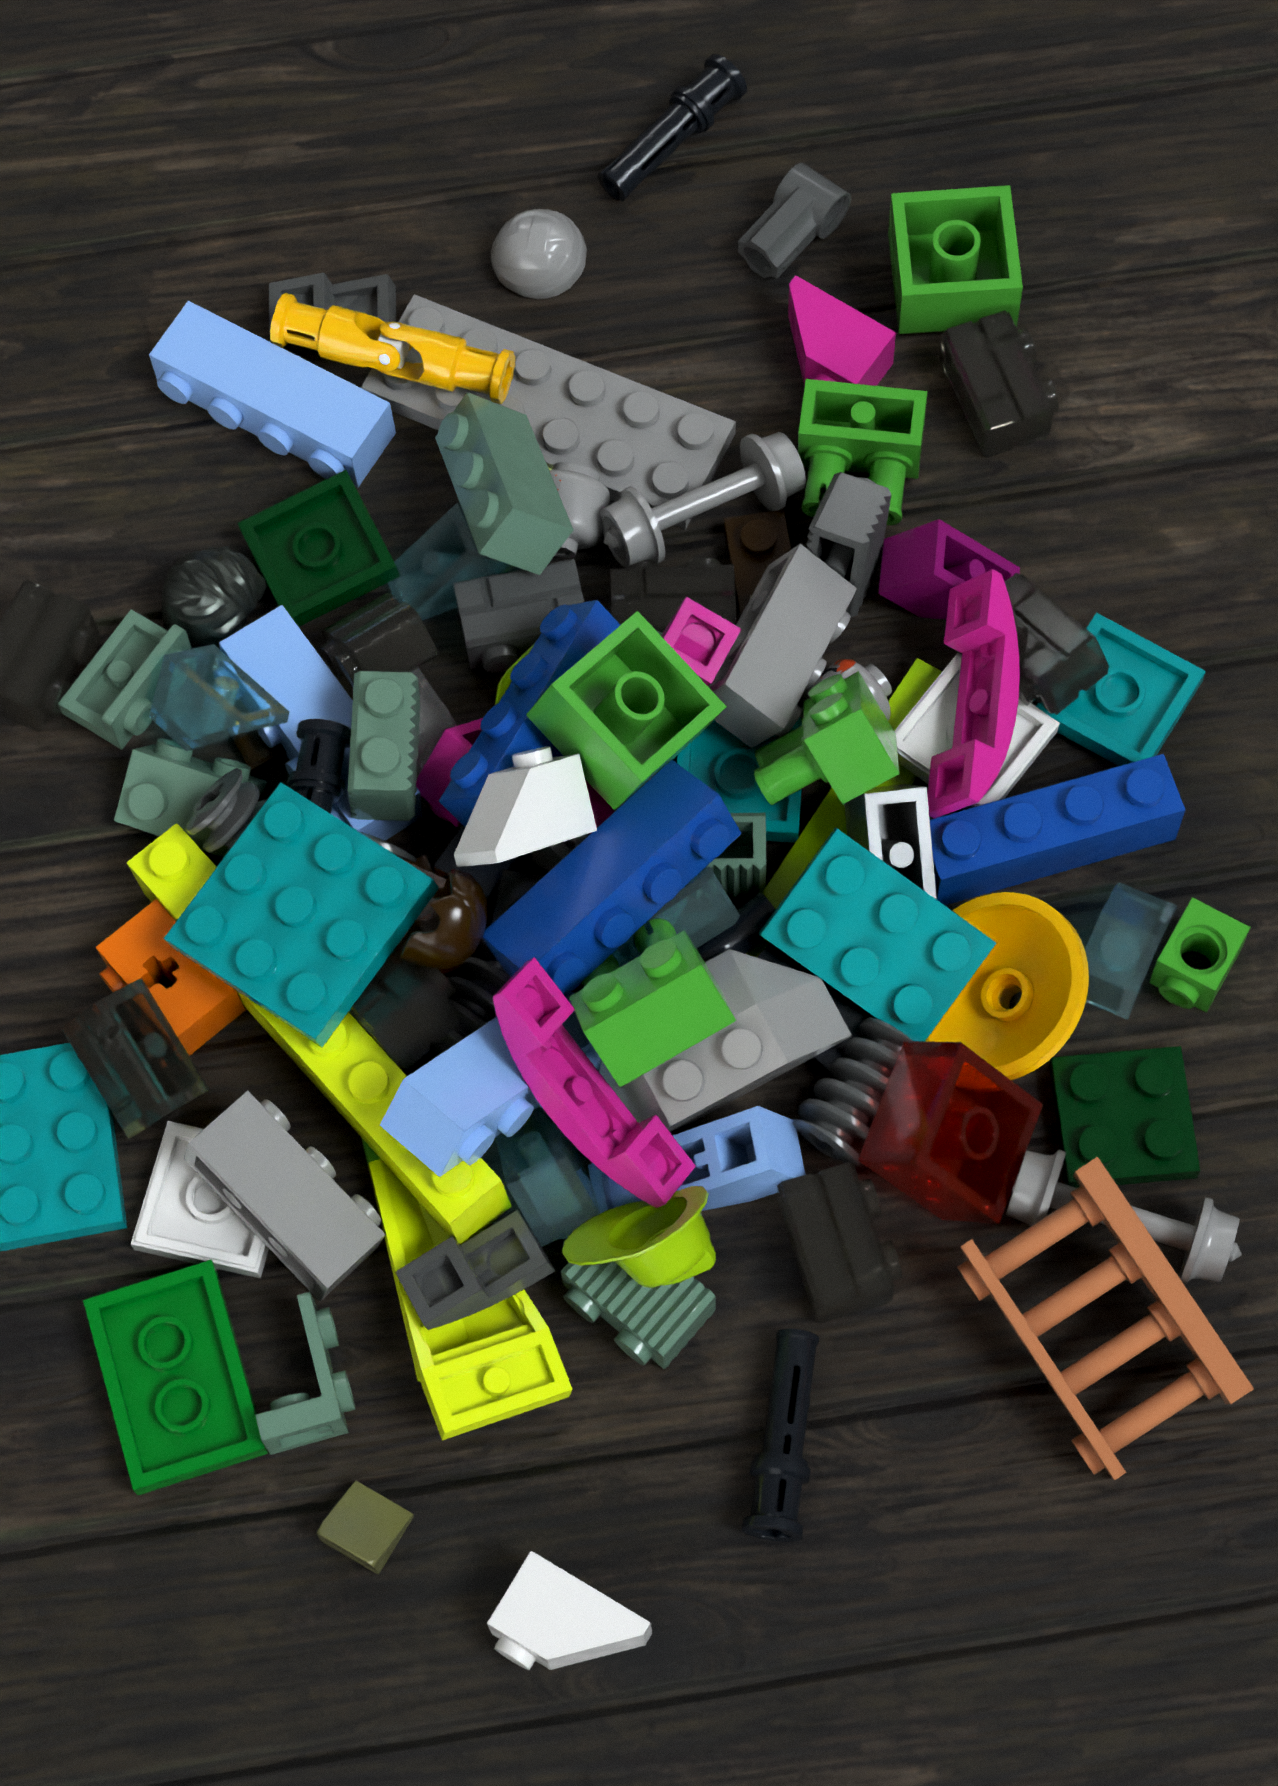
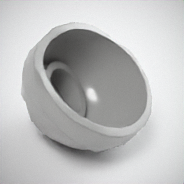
M550 209L526 210L516 214L500 229L493 242L491 263L498 280L507 289L526 298L546 299L558 296L570 289L582 275L586 263L587 247L579 229L564 214Z

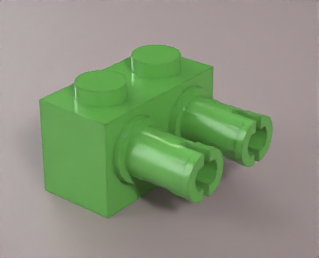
M806 379L798 432V454L801 456L803 467H808L805 497L801 508L803 513L814 517L834 474L847 471L869 474V480L888 488L892 496L887 525L900 523L902 520L901 509L905 478L918 479L928 391Z
M859 671L845 679L841 674L833 675L815 685L808 693L810 698L803 701L802 725L755 750V757L760 767L754 770V777L770 805L776 804L778 801L819 779H822L825 783H830L843 805L900 774L896 733Z
M662 918L649 921L653 929L652 934L649 935L644 925L635 932L634 942L637 950L641 953L640 956L619 967L617 959L611 954L581 982L584 988L569 996L584 1034L619 1087L626 1085L736 1021L719 984L686 931L683 930L676 934L673 925L668 920Z

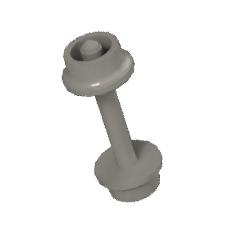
M781 432L763 438L753 433L742 438L740 443L743 469L652 509L645 497L636 488L627 487L620 492L618 501L600 511L603 526L602 532L605 538L604 543L608 545L615 559L624 567H629L643 561L654 566L665 559V545L661 531L751 491L755 493L759 501L768 510L778 511L786 506L787 497L805 488V470L797 449L791 440Z
M1058 1149L1053 1155H1045L1026 1150L1019 1173L1013 1172L1003 1178L1008 1190L1013 1192L1006 1213L1007 1216L1022 1221L1031 1227L1047 1216L1049 1207L1058 1209L1073 1199L1070 1192L1077 1188L1057 1182L1066 1155L1065 1151ZM1204 1197L1194 1225L1131 1206L1154 1241L1186 1251L1179 1275L1180 1280L1184 1284H1187L1191 1279H1201L1220 1284L1228 1261L1232 1262L1242 1256L1238 1244L1234 1242L1240 1219L1216 1209L1212 1198Z

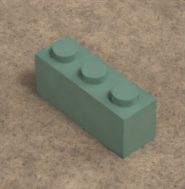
M467 392L455 410L445 416L435 439L477 550L481 555L540 575L574 529L527 415Z

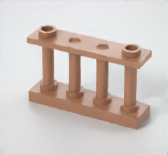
M1096 1157L1074 1172L1073 1177L1080 1187L1070 1192L1073 1198L1071 1201L985 1257L972 1239L960 1246L967 1260L957 1266V1268L979 1301L991 1294L1082 1432L1071 1441L1089 1469L1095 1475L1105 1468L1111 1478L1116 1480L1126 1473L1114 1455L1116 1452L1203 1395L1210 1400L1219 1394L1225 1404H1232L1254 1390V1388L1100 1159ZM1103 1221L1118 1243L1108 1250L1111 1257L1021 1314L999 1280L1087 1222L1094 1227ZM1141 1278L1156 1302L1147 1307L1150 1314L1060 1372L1037 1337L1127 1279L1132 1284ZM1180 1336L1195 1358L1186 1365L1189 1372L1098 1430L1075 1395L1164 1337L1171 1342Z

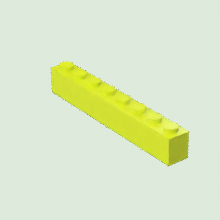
M177 823L126 862L147 898L151 902L157 899L175 921L178 920L217 868ZM237 991L246 1009L450 1237L453 1236L460 1245L481 1233L512 1207L502 1180L482 1158L472 1165L462 1161L439 1177L380 1126L402 1080L407 1076L349 1012L324 1046L321 1047Z

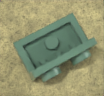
M131 609L58 702L62 714L122 750L133 735L138 736L149 727L156 713V705L168 689L179 686L187 677L193 663L194 653L186 630L173 624L167 631Z
M158 738L156 745L152 744L132 750L114 821L157 836H161L177 823L202 851H205L202 848L203 843L211 830L207 827L193 835H190L185 830L187 823L194 814L193 809L203 794L218 779L235 768L242 770L243 778L241 783L251 782L255 784L259 789L260 795L264 794L267 782L250 776L251 767L247 764L222 757H216L214 763L192 757L194 748L187 744ZM224 845L211 852V854L223 857L228 848Z

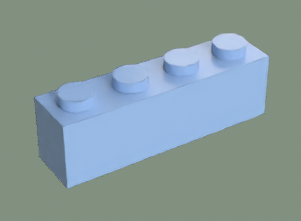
M187 301L149 354L157 385L170 399L181 404H186L190 401L207 410L210 416L222 426L233 430L240 427L256 435L261 443L271 451L280 455H287L289 452L307 461L310 467L325 479L347 470L353 484L358 488L396 434L390 402L190 301Z
M283 605L219 642L224 667L218 670L222 683L236 702L245 698L256 712V714L251 716V719L269 748H273L279 743L282 744L290 760L285 763L289 774L292 771H296L301 740L297 737L296 731L300 721L306 719L331 720L351 729L353 700ZM350 747L345 749L341 779L345 782V792L340 801L332 805L331 814L358 832L370 834L384 841L422 818L421 797L417 787V792L415 793L416 815L409 821L360 820L351 817V807L347 791Z
M572 991L566 996V998H567V1000L570 1002V1004H571V1001H570V999H569V996H571L572 994H574V992H572ZM574 1011L562 1025L598 1070L602 1060L584 1034ZM495 1017L404 1078L380 1126L436 1175L441 1177L462 1161L468 1165L474 1164L489 1149L495 1137L501 1133L506 1137H511L525 1124L534 1109L538 1106L543 1107L537 1101L518 1070L502 1035L498 1019Z

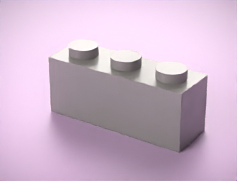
M802 544L797 545L768 565L736 626L741 628V631L713 683L708 686L727 706L715 721L750 748L757 746L774 735L779 738L787 734L796 724L802 712V708L797 703L803 692L809 689L823 673L827 662L822 656L828 644L840 636L850 621L851 615L846 612V609L857 588Z
M247 1090L188 1143L184 1160L320 1302L378 1248L386 1235L378 1227L382 1220L368 1201L358 1194H354L350 1198L333 1180L336 1172L322 1153L311 1146L304 1150L287 1132L291 1128L290 1123L276 1105L267 1099H263L259 1103Z

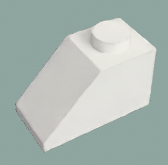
M550 746L531 749L512 755L514 767L489 774L455 850L456 866L464 867L500 863L597 831L580 755L573 754L553 757Z
M530 1551L487 1622L491 1634L499 1638L494 1649L526 1670H530L535 1661L552 1670L645 1646L652 1635L651 1622L533 1551Z

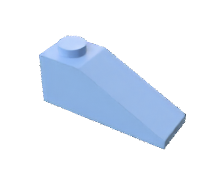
M756 1106L672 1135L696 1165L677 1191L690 1186H703L709 1193L707 1203L701 1210L704 1211L751 1202L807 1183L797 1130L792 1123L793 1119ZM593 1163L588 1165L597 1215L618 1206L643 1201L613 1181Z

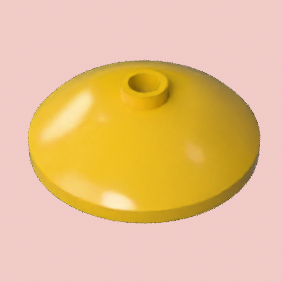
M1015 892L992 893L969 900L952 910L994 940L996 945L920 1048L929 1060L942 1070L962 1080L983 1084L1002 1083L1023 1077L1049 1061L1064 1046L1075 1030L1083 1013L1089 986L1088 961L1084 946L1075 928L1060 912L1046 902L1026 894ZM1021 992L1022 995L1019 1002L1014 1008L1010 1009L1009 1003L1011 998L1016 993Z

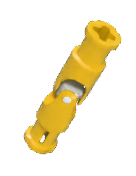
M288 293L282 294L279 298L271 321L270 340L281 348H284L289 343L316 350L323 359L361 368H374L387 375L453 392L457 387L487 394L492 402L502 404L505 401L513 379L515 368V355L513 351L503 349L498 354L467 346L464 338L399 322H384L378 317L335 305L326 310L297 302L294 295ZM412 347L420 353L423 360L422 363L406 362L408 352Z

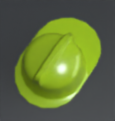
M690 1186L676 1191L665 1205L658 1208L645 1201H638L609 1209L590 1218L576 1228L565 1240L562 1253L569 1263L580 1266L614 1261L643 1287L654 1288L682 1282L710 1270L716 1262V1253L710 1241V1233L701 1214V1210L707 1203L709 1193L703 1186Z

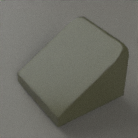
M355 1480L324 1519L316 1534L323 1543L379 1575L412 1521L414 1514Z

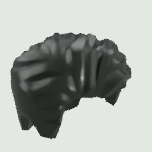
M228 546L210 547L203 551L188 553L174 563L165 578L162 589L161 611L163 627L168 631L173 624H176L186 630L191 645H206L220 650L219 642L247 626L245 621L249 613L256 608L257 601L263 597L265 592V579L258 573L249 559L243 554L232 551Z

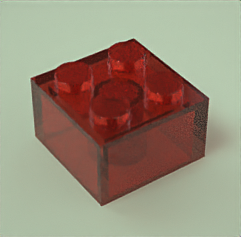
M904 1041L858 1161L942 1220L999 1224L1043 1104L961 1042Z

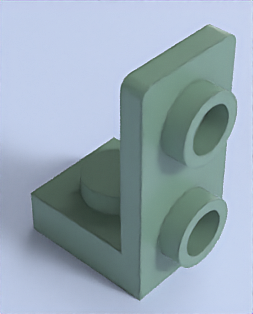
M310 1292L297 1295L322 1396L310 1399L308 1393L287 1395L271 1402V1411L255 1415L261 1441L270 1455L349 1433L344 1413L356 1410L346 1371L336 1373L333 1371L328 1349L340 1345L330 1307L318 1310Z

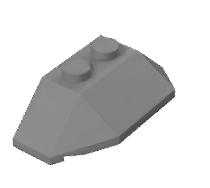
M729 949L705 963L719 984L736 1019L734 1023L622 1087L618 1086L603 1061L601 1062L599 1072L638 1123L657 1115L669 1132L673 1134L852 1037L848 1026L821 978Z

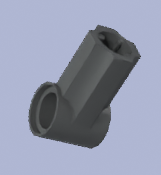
M800 162L789 170L778 186L773 204L738 241V253L746 260L749 268L765 279L767 277L777 279L816 236L824 239L836 230L850 207L851 194L805 163Z

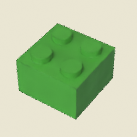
M1010 185L891 193L888 238L898 333L909 334L1017 326L1023 285Z
M637 611L554 681L526 716L563 756L580 755L585 780L615 811L668 762L693 742L727 706Z

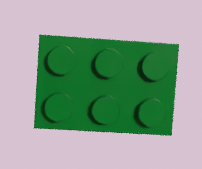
M212 1260L83 1300L133 1491L137 1495L268 1454L265 1445L261 1441L255 1416L257 1414L217 1269Z

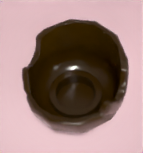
M451 869L447 874L444 887L437 890L433 896L435 900H432L430 903L438 916L430 920L418 919L412 924L400 951L399 957L401 960L429 968L448 969L461 965L475 952L484 935L488 918L487 899L481 885L471 874Z

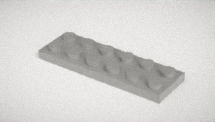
M415 294L398 321L399 323L464 338L467 346L498 354L503 349L513 351L515 355L513 379L508 395L500 405L527 415L549 468H552L553 464L557 462H570L595 470L600 474L599 481L609 490L610 500L618 501L620 492L631 486L636 488L645 497L652 509L709 484L736 434V421ZM412 347L408 352L406 362L422 363L423 360L420 353ZM374 368L371 369L361 387L390 402L392 412L436 430H439L445 416L455 410L467 392L491 401L490 396L460 387L451 392L387 375ZM692 518L674 526L686 530Z

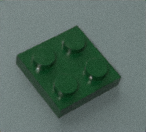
M347 470L237 523L278 606L283 605L298 627L401 577Z
M1181 1046L1051 1058L1049 1069L1060 1148L1066 1152L1063 1161L1066 1185L1075 1188L1080 1187L1073 1177L1074 1172L1096 1157L1100 1159L1116 1185L1195 1179L1198 1177L1201 1170Z

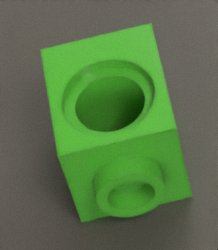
M1192 897L1157 959L1149 983L1158 987L1159 993L1174 1005L1186 1009L1196 1007L1207 1013L1236 961L1251 927ZM1191 951L1199 952L1209 959L1212 967L1204 970L1194 969L1184 962L1181 955Z

